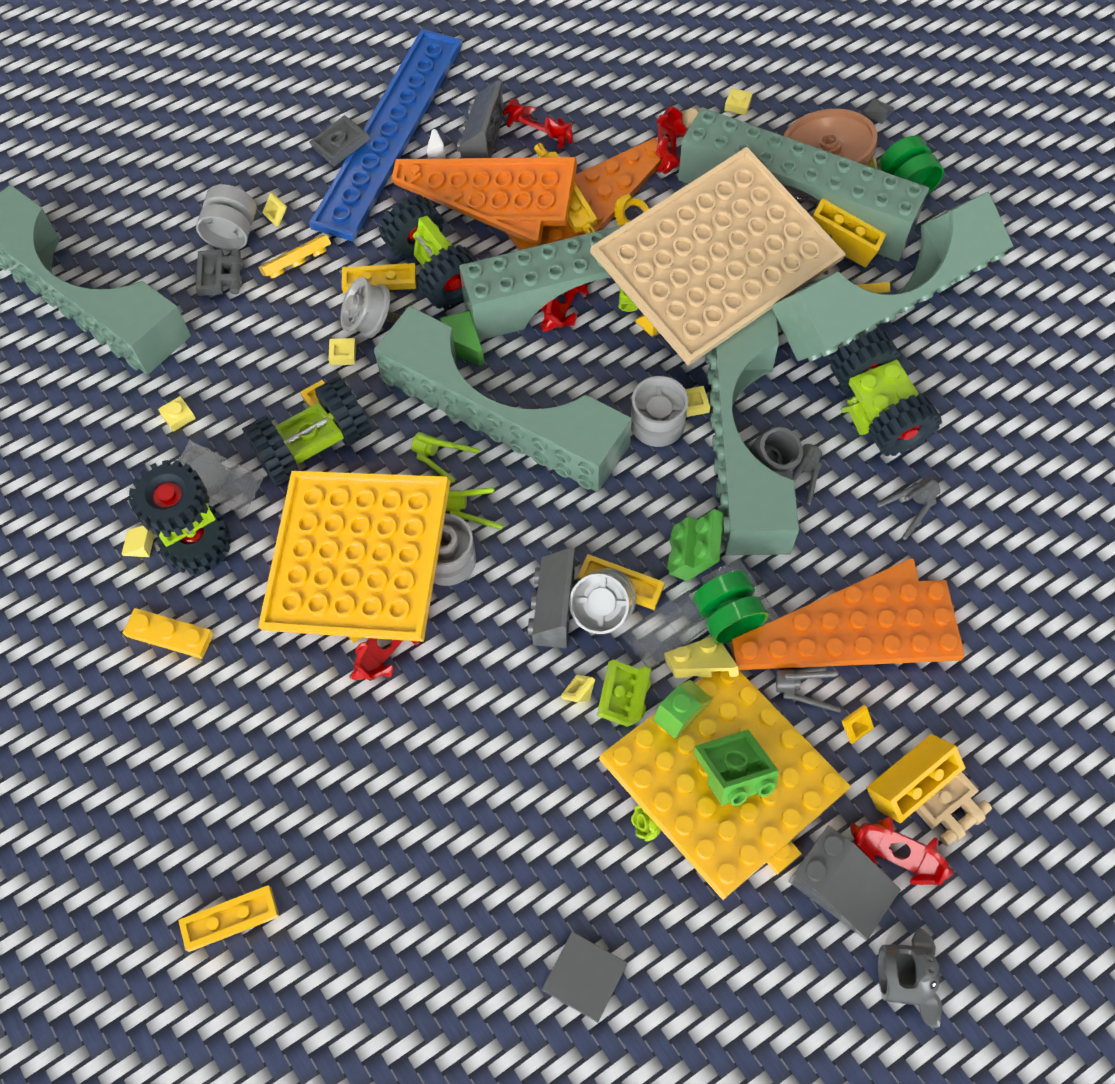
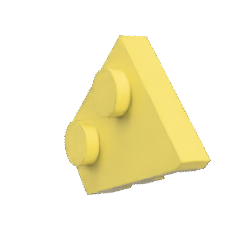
M712 637L664 653L665 662L675 678H689L691 676L712 677L713 671H729V677L739 675L738 666L724 645L714 643Z

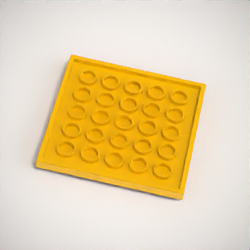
M291 471L258 628L263 631L424 642L451 482L449 478L442 476Z
M739 670V675L735 677H729V671H713L712 677H702L695 682L713 700L677 739H674L653 721L655 716L653 714L604 751L599 758L722 900L727 898L851 788L847 781ZM749 730L779 770L777 787L770 795L761 797L759 794L749 796L744 803L738 806H733L731 803L721 805L707 784L708 775L694 756V747Z

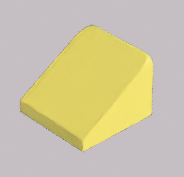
M144 526L127 530L122 555L150 557L155 534L151 530L148 531Z

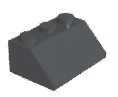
M495 81L476 94L474 103L469 105L468 121H464L463 137L459 138L457 143V151L460 152L461 158H491L504 117L502 114L504 109L501 81Z
M567 548L542 557L541 567L535 568L534 584H538L537 593H532L531 609H535L534 618H529L528 635H532L533 645L567 648L571 613L569 599L575 577V548Z

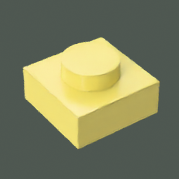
M731 88L724 111L747 115L753 93Z
M355 338L330 339L328 359L330 366L355 365Z
M704 386L685 389L688 395L686 417L710 412V404Z
M181 396L158 409L173 432L196 419Z

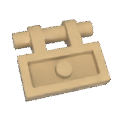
M960 772L920 806L916 812L931 829H934L940 823L943 824L946 831L939 836V839L945 846H949L952 842H958L965 837V832L974 824L979 825L986 818L985 815L992 810V807L985 800L981 801L978 805L974 803L971 797L979 790ZM961 806L966 815L959 821H956L951 814Z

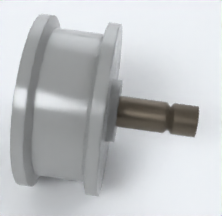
M364 277L357 278L349 287L343 300L340 315L342 328L349 332L357 330L360 331L363 337L372 338L380 331L385 320L395 324L401 315L388 311L390 305L388 287L382 284L374 286Z

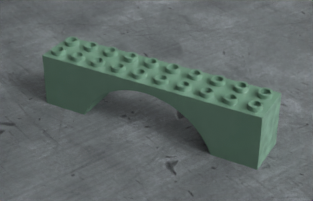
M703 107L700 109L682 139L679 181L689 184L745 147H748L781 184L804 191L819 201L823 198L887 234L877 254L899 262L916 227L929 187Z
M9 185L0 192V267L4 271L9 269L13 277L20 283L26 282V285L34 294L38 295L40 293L43 295L42 297L50 306L54 307L56 305L59 307L60 312L69 320L73 318L84 332L89 330L100 344L106 343L109 345L110 350L117 357L123 356L126 358L127 363L134 370L140 369L145 374H150L191 337L178 307L143 281L120 288L89 289L69 284L52 274V261L60 239L43 208L12 185Z
M989 191L921 225V250L917 265L909 281L897 294L883 295L864 290L851 283L839 272H836L775 303L772 309L797 361L808 358L809 362L821 356L825 357L838 350L837 347L842 344L843 346L847 345L852 339L854 341L857 340L858 335L866 334L876 329V325L884 324L896 318V314L899 311L900 313L906 312L914 308V304L918 301L921 303L934 296L933 293L936 290L938 293L951 287V283L954 282L953 280L959 282L969 277L971 270L976 272L988 266V260L994 262L1006 256L1004 251L1013 247V244Z
M624 225L459 265L466 310L470 311L479 341L523 330L531 318L557 296L585 283L612 278L590 253L592 245Z
M411 306L404 311L374 349L380 376L385 384L389 386L394 385L402 389L406 395L410 397L415 396L423 400L427 406L444 411L448 417L463 421L475 431L480 430L495 442L505 443L516 453H524L533 458L537 464L546 465L554 469L560 476L569 477L577 481L585 489L599 492L630 446L632 418L587 395L557 407L521 409L500 404L480 394L463 378L455 365L456 350L452 327Z
M770 309L706 353V363H710V369L707 372L708 385H711L712 391H709V404L713 406L711 428H715V435L712 437V448L717 453V458L714 459V473L718 474L716 497H720L718 511L723 513L721 546H725V556L789 555L792 552L799 532L794 480L770 470L753 456L740 438L732 412V407L739 395L755 380L771 373L773 370L779 345L777 318L773 309Z

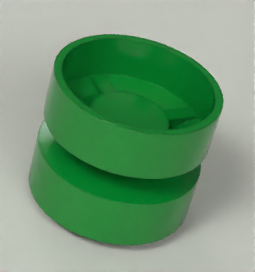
M916 135L903 138L893 144L883 154L879 162V169L881 171L929 187L927 194L938 186L944 176V168L938 159L932 154L924 139Z
M738 570L720 575L704 584L693 595V602L701 617L708 618L705 625L716 644L732 642V639L762 626L769 617L761 599L753 596L755 588L745 571Z

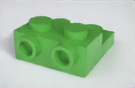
M713 509L698 520L688 516L673 526L669 539L672 548L669 554V561L667 562L669 575L689 581L720 561L722 512Z
M749 730L694 747V756L708 775L707 784L721 805L731 803L733 806H738L744 803L749 796L759 794V796L765 797L770 795L777 787L779 770Z

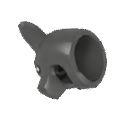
M777 427L767 430L758 436L749 448L753 456L763 465L789 479L793 476L792 470L801 462L803 457V447L800 439L793 431L787 428Z
M920 928L916 929L912 937V946L890 944L880 947L878 953L879 987L884 1001L919 1005L923 1021L930 1027L937 1028L940 1027L942 1002L936 994L940 982L939 964L934 956L936 946L930 934Z

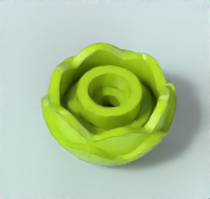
M640 805L635 806L631 822L636 827V836L645 841L654 840L662 830Z

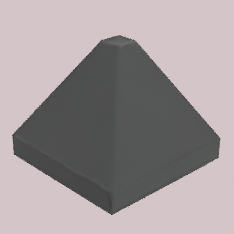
M874 98L862 115L883 124L894 107Z

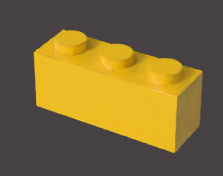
M823 198L811 215L828 235H832L833 241L845 252V257L865 268L877 254L887 235Z
M930 734L866 788L878 811L902 823L965 769V765L956 745Z

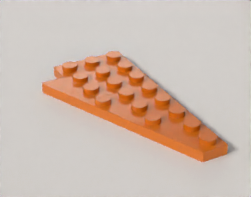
M656 138L650 139L575 174L574 182L597 218V225L593 226L595 231L603 230L615 217V203L621 196L630 194L633 197L656 172L662 161L655 153L658 146ZM569 222L567 226H543L540 245L584 235L585 232L582 231L575 234ZM506 233L518 250L536 246Z
M575 157L396 159L392 181L401 188L422 195V197H426L429 200L539 246L541 244L543 226H567L577 160Z
M914 559L903 561L732 639L731 643L733 660L737 664L738 670L961 661L965 656L947 580L919 581Z

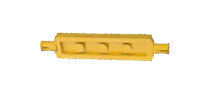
M539 143V146L536 144L534 147L539 156L538 158L559 157L556 152L548 153L542 143ZM574 182L568 222L575 234L582 231L585 234L596 232L593 226L597 225V218Z

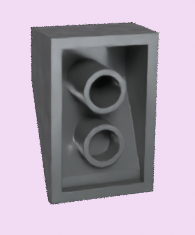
M829 825L788 881L866 941L901 890L854 843Z

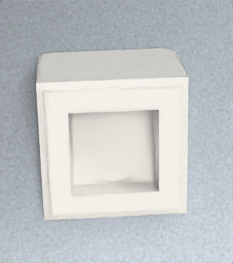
M433 129L427 147L428 159H446L444 144L438 131Z

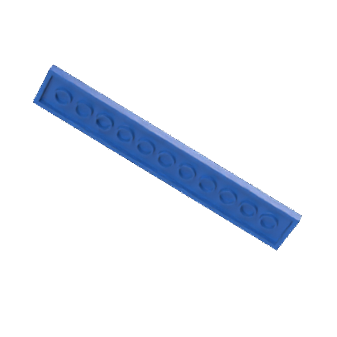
M424 29L420 30L363 129L369 135L370 140L346 158L309 222L312 230L355 241L393 172L395 160L401 158L462 48V39Z

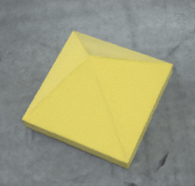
M270 193L262 213L275 226L279 227L287 206L274 193Z
M576 675L561 694V697L574 702L590 701L595 679L589 676Z

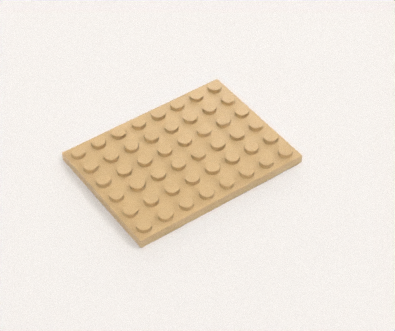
M745 147L595 243L590 249V253L688 366L772 309L775 303L795 293L843 260L846 255L748 147Z

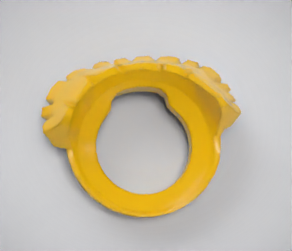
M630 194L621 196L615 203L614 209L617 225L621 226L630 222L625 215V210L628 207L638 206L644 213L649 210L647 204L641 199L632 198Z

